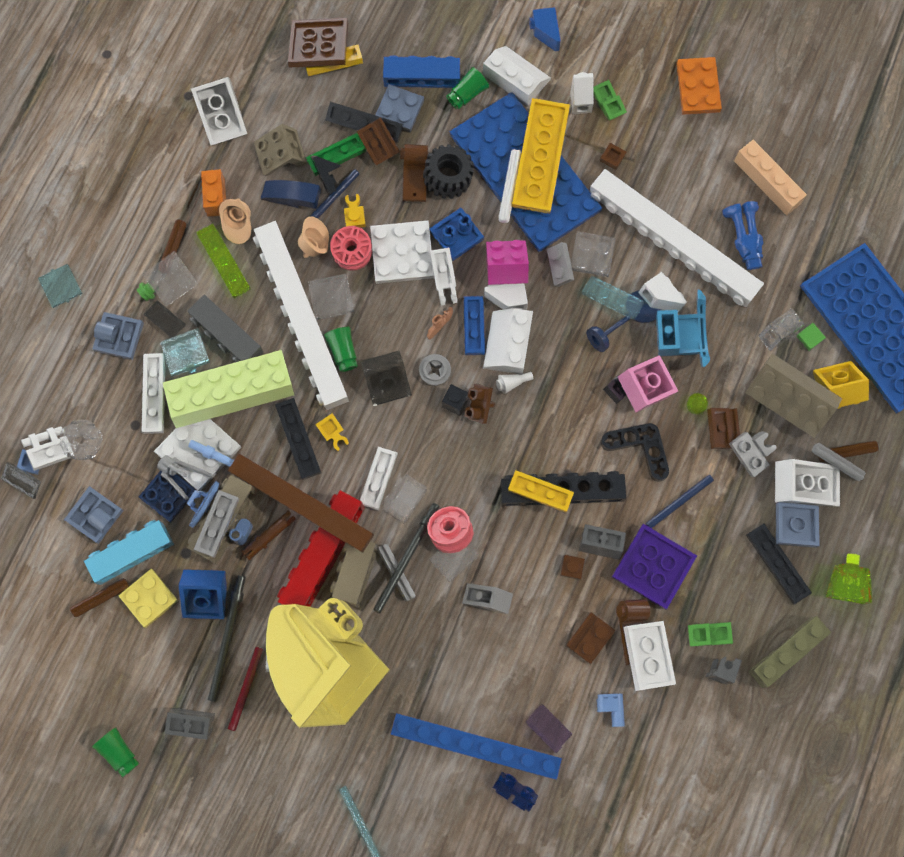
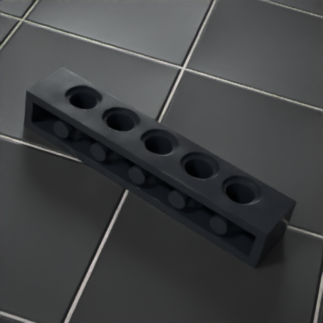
M619 471L607 472V475H599V472H588L585 476H578V473H567L566 476H558V474L551 473L546 474V477L528 474L556 486L565 484L568 490L574 492L570 504L624 502L627 498L625 474H619ZM507 475L504 479H501L502 506L544 505L508 491L513 475ZM585 483L589 490L581 492L578 489V484ZM599 483H606L609 486V490H600Z

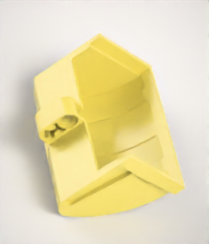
M330 598L318 609L292 604L278 605L271 610L266 632V653L270 676L281 701L292 715L291 719L299 728L345 725L390 670L358 635L363 627L362 620L343 600ZM334 605H338V606H337V610H338L341 614H344L343 616H341L339 613H335V612H334V611H335ZM350 619L354 621L353 628L347 623Z

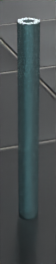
M347 786L340 788L339 792L371 856L382 857Z

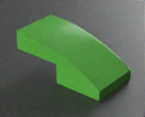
M609 80L593 87V96L609 121L627 113L620 96H616Z
M731 622L688 625L690 647L733 644Z

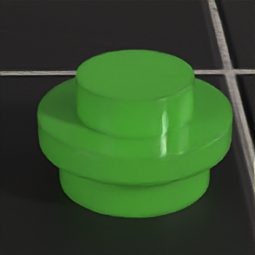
M141 282L137 292L144 300H153L155 298L154 288L149 283Z

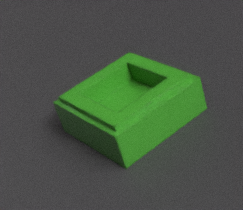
M814 323L810 324L796 336L809 351L826 338Z

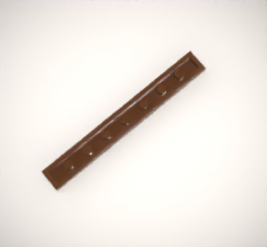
M240 453L228 469L233 475L362 553L374 536L370 531Z

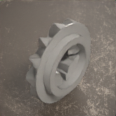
M432 354L421 361L419 373L422 380L428 385L438 386L445 383L450 377L451 366L444 356ZM431 365L435 368L440 367L439 376L435 373L430 374L432 371Z

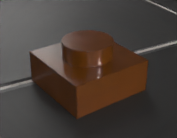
M609 143L600 158V162L617 170L627 152Z
M564 555L560 576L581 580L585 559Z

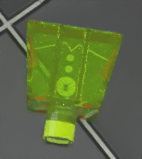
M847 554L846 564H838L834 567L826 598L864 605L872 603L870 569L859 567L860 555Z

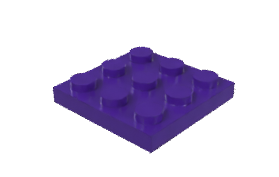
M642 524L613 573L612 578L667 610L697 555L647 525Z

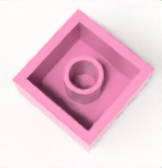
M660 355L629 368L618 376L635 412L661 402L678 392Z

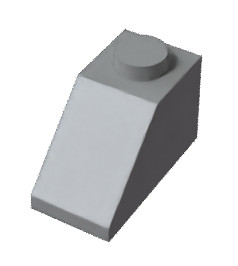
M467 583L462 604L508 614L513 593L497 587Z

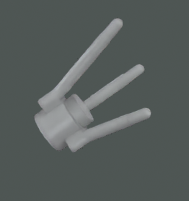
M168 455L163 456L157 468L162 471L161 476L166 478L185 500L188 499V496L170 477V475L174 476L176 473L187 477V474L179 469L180 466L208 477L212 476L211 473L182 462L176 457L172 459Z

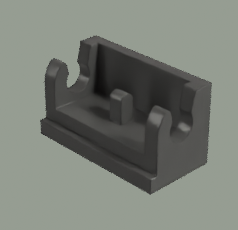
M585 524L581 535L579 551L619 560L623 553L626 533Z
M723 657L717 668L718 659H715L712 662L709 673H706L705 677L723 684L735 683L742 660L735 658L733 661H726V657Z
M172 708L167 712L165 734L207 740L208 736L212 733L211 723L214 720L215 713Z

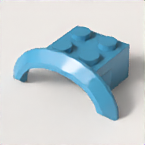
M697 290V314L678 315V310L657 311L658 356L699 354L702 368L710 362L706 334V297L701 290Z

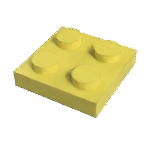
M153 569L146 572L119 595L144 628H147L179 601Z

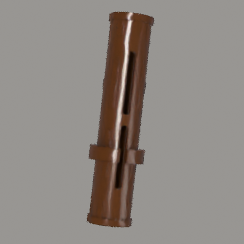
M289 510L260 536L256 535L254 537L255 540L241 551L246 555L252 550L246 556L249 561L263 548L266 549L267 545L297 520L292 516L286 521V518L292 514Z

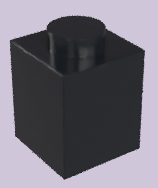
M451 384L442 400V408L460 416L469 400L468 392Z

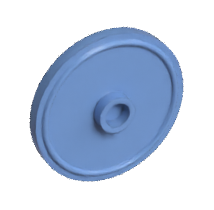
M215 481L207 493L194 490L187 502L195 512L189 524L190 527L196 526L203 514L207 513L210 509V503L219 488V482ZM201 495L204 496L200 506L196 508L194 499L201 497Z

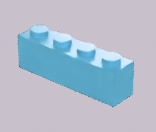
M159 520L150 521L140 531L134 530L128 533L125 539L111 542L107 545V549L91 553L84 563L94 583L101 585L173 546L174 543L165 525Z

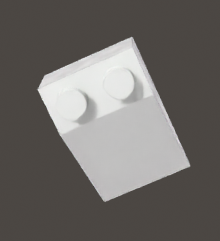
M229 77L191 89L210 145L247 134Z
M796 459L775 462V502L838 507L840 506V470L833 465Z

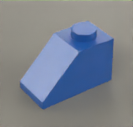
M555 7L533 10L532 18H529L530 30L533 29L534 37L554 51H559L561 40Z

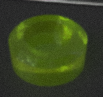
M694 393L688 398L686 405L691 413L701 414L706 410L708 401L703 394Z

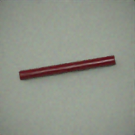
M255 647L227 728L229 730L236 731L263 652L262 648Z

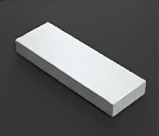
M381 447L377 448L360 498L364 507L379 511L398 455L397 452Z

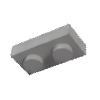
M561 242L548 248L547 253L554 286L560 287L573 281L574 276L567 243Z

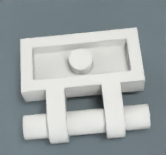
M61 426L54 429L53 427L48 428L46 432L37 435L35 433L30 434L28 438L21 440L23 447L30 445L33 447L26 450V454L34 471L74 457L67 437L57 438V436L64 434ZM47 439H50L51 441L43 445L39 444V442H42Z

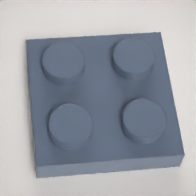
M389 84L376 112V116L404 124L402 130L411 132L423 105L424 96Z
M784 502L776 503V544L819 547V506Z

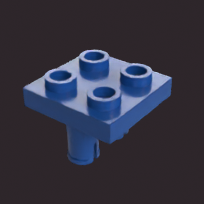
M459 208L430 228V233L442 248H450L452 261L484 240L482 233L462 208Z

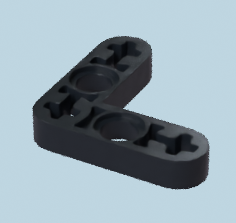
M647 423L609 431L602 436L601 446L606 451L642 445L651 478L654 481L661 482L668 477L669 467L660 431L655 424ZM647 428H649L650 431H654L652 438H650L649 435H643L641 437L642 440H639L640 435L638 430H640V434L645 433L647 431ZM625 433H633L635 441L627 442L624 438ZM618 434H620V440L615 441L613 443V446H610L609 443H605L608 437H610L611 440L618 439ZM652 447L658 448L660 456L657 458L651 457L649 449ZM662 460L659 463L660 470H664L662 477L654 473L657 470L656 463L652 465L651 462Z

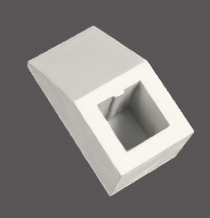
M582 72L573 75L570 91L573 114L592 113L594 104L593 73L587 74Z
M662 272L644 283L638 292L651 308L678 310L679 312L687 303L683 294L677 291L670 279Z
M524 283L495 284L484 288L485 298L501 309L516 308L527 310L528 301Z

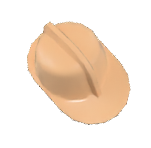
M240 199L223 201L219 207V214L224 235L232 243H245L251 236V211L249 206Z
M307 217L303 222L302 233L298 239V245L303 251V257H315L319 254L327 253L329 243L327 227L318 218Z

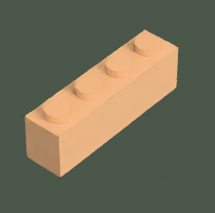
M754 140L739 150L734 162L786 216L803 202L807 194Z

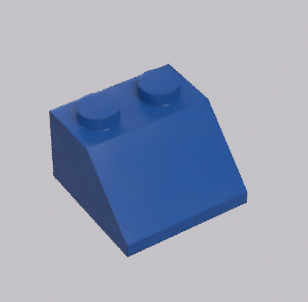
M183 570L178 585L182 618L224 619L227 592L225 571Z

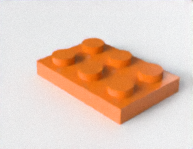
M715 57L678 59L676 64L682 115L721 112L722 107Z

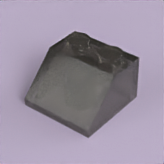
M400 351L361 361L373 406L412 396Z

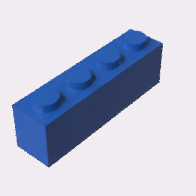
M395 55L384 57V87H388L390 84L395 87L454 88L460 82V58L453 56L446 58H437L435 56L398 57Z

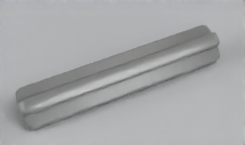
M821 443L814 444L812 453L857 481L864 479L866 474L864 470Z
M384 544L377 551L392 576L398 566V562L390 547ZM403 573L396 586L403 599L410 601L415 597V593Z

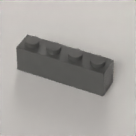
M205 294L187 310L191 316L189 320L197 328L201 326L204 329L203 333L210 340L215 339L219 342L217 346L225 354L229 352L233 355L231 359L235 363L258 357L263 353L261 346Z

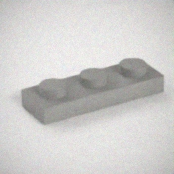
M218 490L194 547L195 551L214 558L216 557L239 502L238 497Z

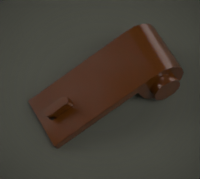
M404 144V148H400V159L404 160L402 201L426 202V186L423 173L428 156V145Z
M646 599L620 601L616 607L626 665H630L623 627L644 624L643 621L649 618L650 606Z

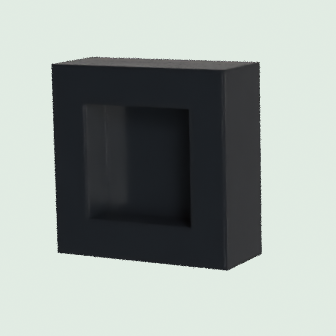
M618 375L603 388L616 404L626 396Z

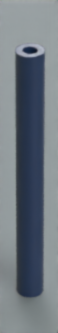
M354 169L338 185L337 191L331 193L309 217L319 218L360 175L359 172Z
M707 475L645 524L650 528L656 526L714 481L712 476Z

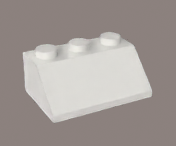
M507 46L495 49L483 63V75L506 92H513L516 98L527 107L531 103L532 98H535L551 80L548 75Z
M516 308L493 311L483 369L523 374L533 311Z

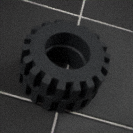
M447 144V147L440 145L439 149L434 148L432 153L428 154L423 173L425 186L428 185L430 192L434 191L435 196L441 195L443 199H446V196L449 199H454L455 195L460 197L462 192L465 193L473 176L474 163L471 161V156L466 155L464 149L459 150V146L456 145L455 148L451 147V144ZM449 167L454 169L458 175L446 176L439 169Z

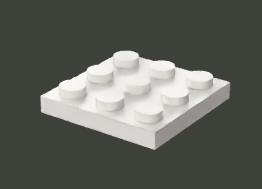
M429 221L370 226L376 284L434 278L430 251L432 250Z
M211 419L175 428L154 451L161 458L165 455L172 459L176 457L182 462L211 473L212 476L208 477L185 467H179L180 470L187 474V477L183 478L198 491H201L225 464L213 458L208 459L202 456V453L189 448L190 441L194 440L204 446L209 445L215 448V451L230 458L241 448L236 441Z

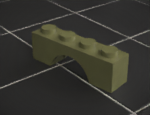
M817 616L811 617L797 628L786 642L764 657L748 672L762 688H767L831 632Z

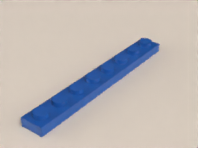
M397 713L391 735L556 780L562 758Z

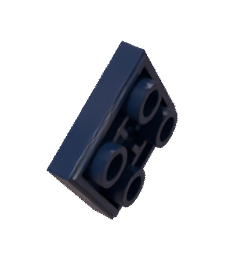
M160 470L139 495V498L171 523L185 507L196 489L177 474L174 476L170 475L188 496V499L185 500L169 481L161 476L162 471Z

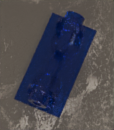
M501 772L498 780L492 787L496 793L507 800L513 794L515 797L511 803L523 811L527 810L529 812L538 798V795L531 787L520 784L514 776Z

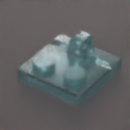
M198 328L160 342L172 377L186 371L191 374L197 371V367L210 363Z

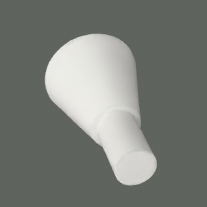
M528 372L522 375H498L496 386L499 391L506 394L523 382L533 380V374Z

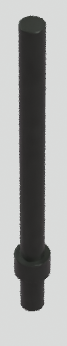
M432 503L426 516H423L420 520L417 532L373 608L375 612L380 614L426 533L429 519L440 507L436 503Z
M238 575L235 589L231 592V606L209 692V701L216 702L239 604L243 601L244 594L242 592L246 579L244 576Z

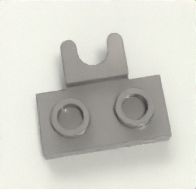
M764 431L758 432L752 438L748 432H743L729 443L751 477H755L769 466L764 456H768L777 448L776 445L764 446V440L768 437V433Z

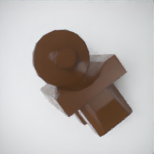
M474 383V387L468 391L471 404L470 407L465 409L464 416L470 420L487 424L489 408L495 407V402L491 401L493 388Z

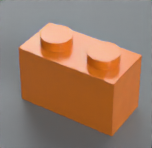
M221 169L201 171L203 208L208 217L220 216L219 207L226 200L225 178Z

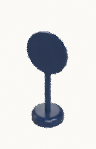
M640 290L635 291L627 298L625 305L628 315L606 331L597 326L590 327L586 332L587 338L597 351L604 352L609 348L610 344L607 335L631 318L640 323L652 322L656 319L657 311L661 309L651 308L638 293Z

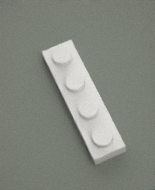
M164 353L143 355V434L164 433Z

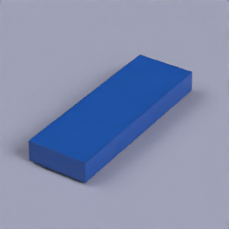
M483 296L464 297L465 355H485Z

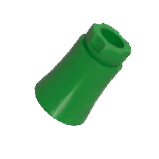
M471 67L463 79L451 89L446 98L456 110H459L477 95L487 90L489 84L476 68Z
M341 327L325 333L324 337L330 347L339 372H348L357 368V357L352 342L351 328Z
M117 727L109 731L92 746L116 772L118 771L122 778L140 764L134 758L135 755L121 737Z

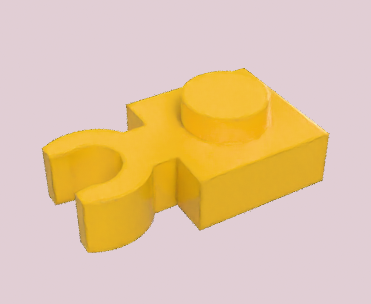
M356 194L354 202L349 201V197L346 195L345 201L349 207L344 208L346 226L366 227L364 208L359 206V194Z
M333 413L315 424L326 441L334 440L333 446L337 451L340 450L337 445L339 440H343L346 445L349 444L348 439L339 434L344 429Z

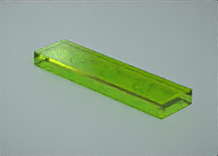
M212 223L196 232L233 298L251 290L214 224Z

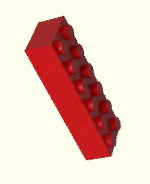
M341 490L338 494H334L329 502L331 509L356 524L365 509L362 501ZM321 527L317 531L314 530L308 540L311 543L307 550L303 549L299 555L298 560L300 562L297 568L293 567L288 575L290 580L287 586H283L277 595L279 598L278 603L281 605L297 604L311 607L345 546V542Z

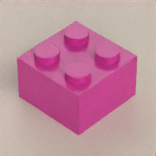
M526 241L486 242L488 285L528 283L529 262Z

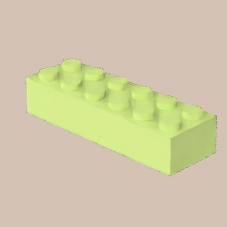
M282 350L163 382L170 416L176 428L294 396Z

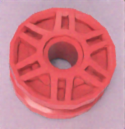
M356 226L343 227L333 235L330 242L332 256L336 264L341 268L349 271L359 270L370 262L373 254L372 244L368 234L362 228ZM349 246H356L354 251L347 250Z
M449 506L441 508L431 516L427 525L428 534L436 549L444 553L460 552L469 545L474 535L469 516L459 507Z

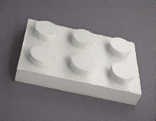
M664 621L623 627L635 691L675 685L676 681Z

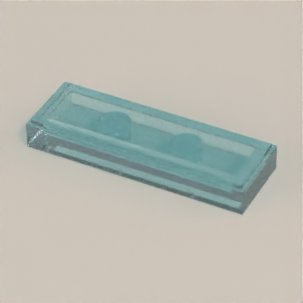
M594 276L590 277L582 290L583 295L633 320L644 305L643 300Z

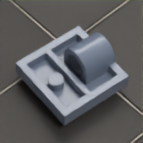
M104 312L102 320L97 322L94 329L95 342L92 349L95 352L133 360L144 322Z
M89 486L64 520L99 544L124 510Z

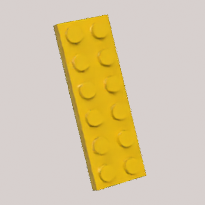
M532 98L512 207L550 214L570 104Z

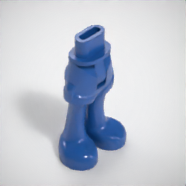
M755 201L745 202L742 206L740 203L734 204L722 210L723 216L725 218H732L735 224L737 235L735 247L742 257V262L746 263L747 270L763 267L761 262L763 258V237L758 234L756 228L755 213L759 210V205ZM742 213L746 217L748 225V234H746L744 228Z

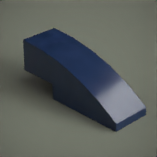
M269 180L265 181L261 200L299 208L300 205L316 209L321 189L320 185L311 183Z

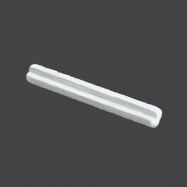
M514 149L511 151L499 213V222L508 223L510 219L522 153L520 150Z

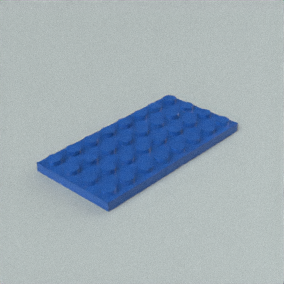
M513 92L450 131L452 139L461 150L464 149L466 151V155L471 156L474 168L500 202H502L511 151L515 149L522 152L529 113ZM561 155L550 214L512 207L510 215L536 250L540 252L601 212L602 207L596 199L591 197L589 190Z
M864 243L803 282L800 287L897 414L904 409V293Z

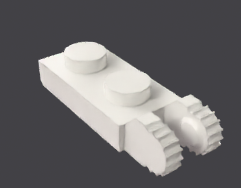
M450 248L430 251L440 304L441 306L445 305L446 299L443 289L449 288L451 290V301L457 303L456 281Z

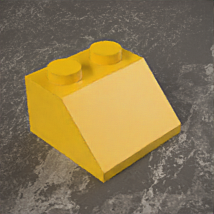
M852 361L813 370L816 382L842 398L838 409L869 400V379Z

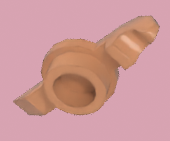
M449 307L447 311H443V315L438 314L433 317V326L428 330L427 334L429 340L450 320L453 314L452 307Z

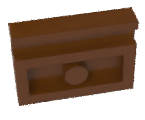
M381 117L357 131L376 166L400 152Z
M737 408L707 409L711 449H732L729 443L740 436Z
M590 612L566 646L588 664H591L616 630Z

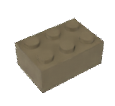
M369 542L363 553L345 543L343 549L345 558L344 561L340 560L337 573H339L337 581H333L330 589L332 598L343 600L350 606L360 608L377 555L378 547L376 543Z

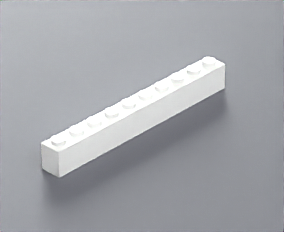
M606 169L603 170L591 185L589 192L591 197L596 199L597 202L604 204L611 213H616L622 217L626 224L633 225L641 235L648 236L656 246L666 249L673 258L684 262L688 269L695 270L701 275L703 280L713 283L721 293L731 296L736 304L747 307L764 285L762 281Z
M276 221L255 228L256 236L253 237L256 247H261L263 253L259 255L263 265L268 264L270 270L266 272L270 282L275 281L277 287L273 290L277 299H282L284 305L280 307L284 317L289 316L291 321L288 323L292 335L296 333L298 340L294 342L298 352L303 351L305 358L302 359L305 369H310L312 373L309 379L313 388H318L320 394L316 396L320 406L325 405L326 410L349 402Z

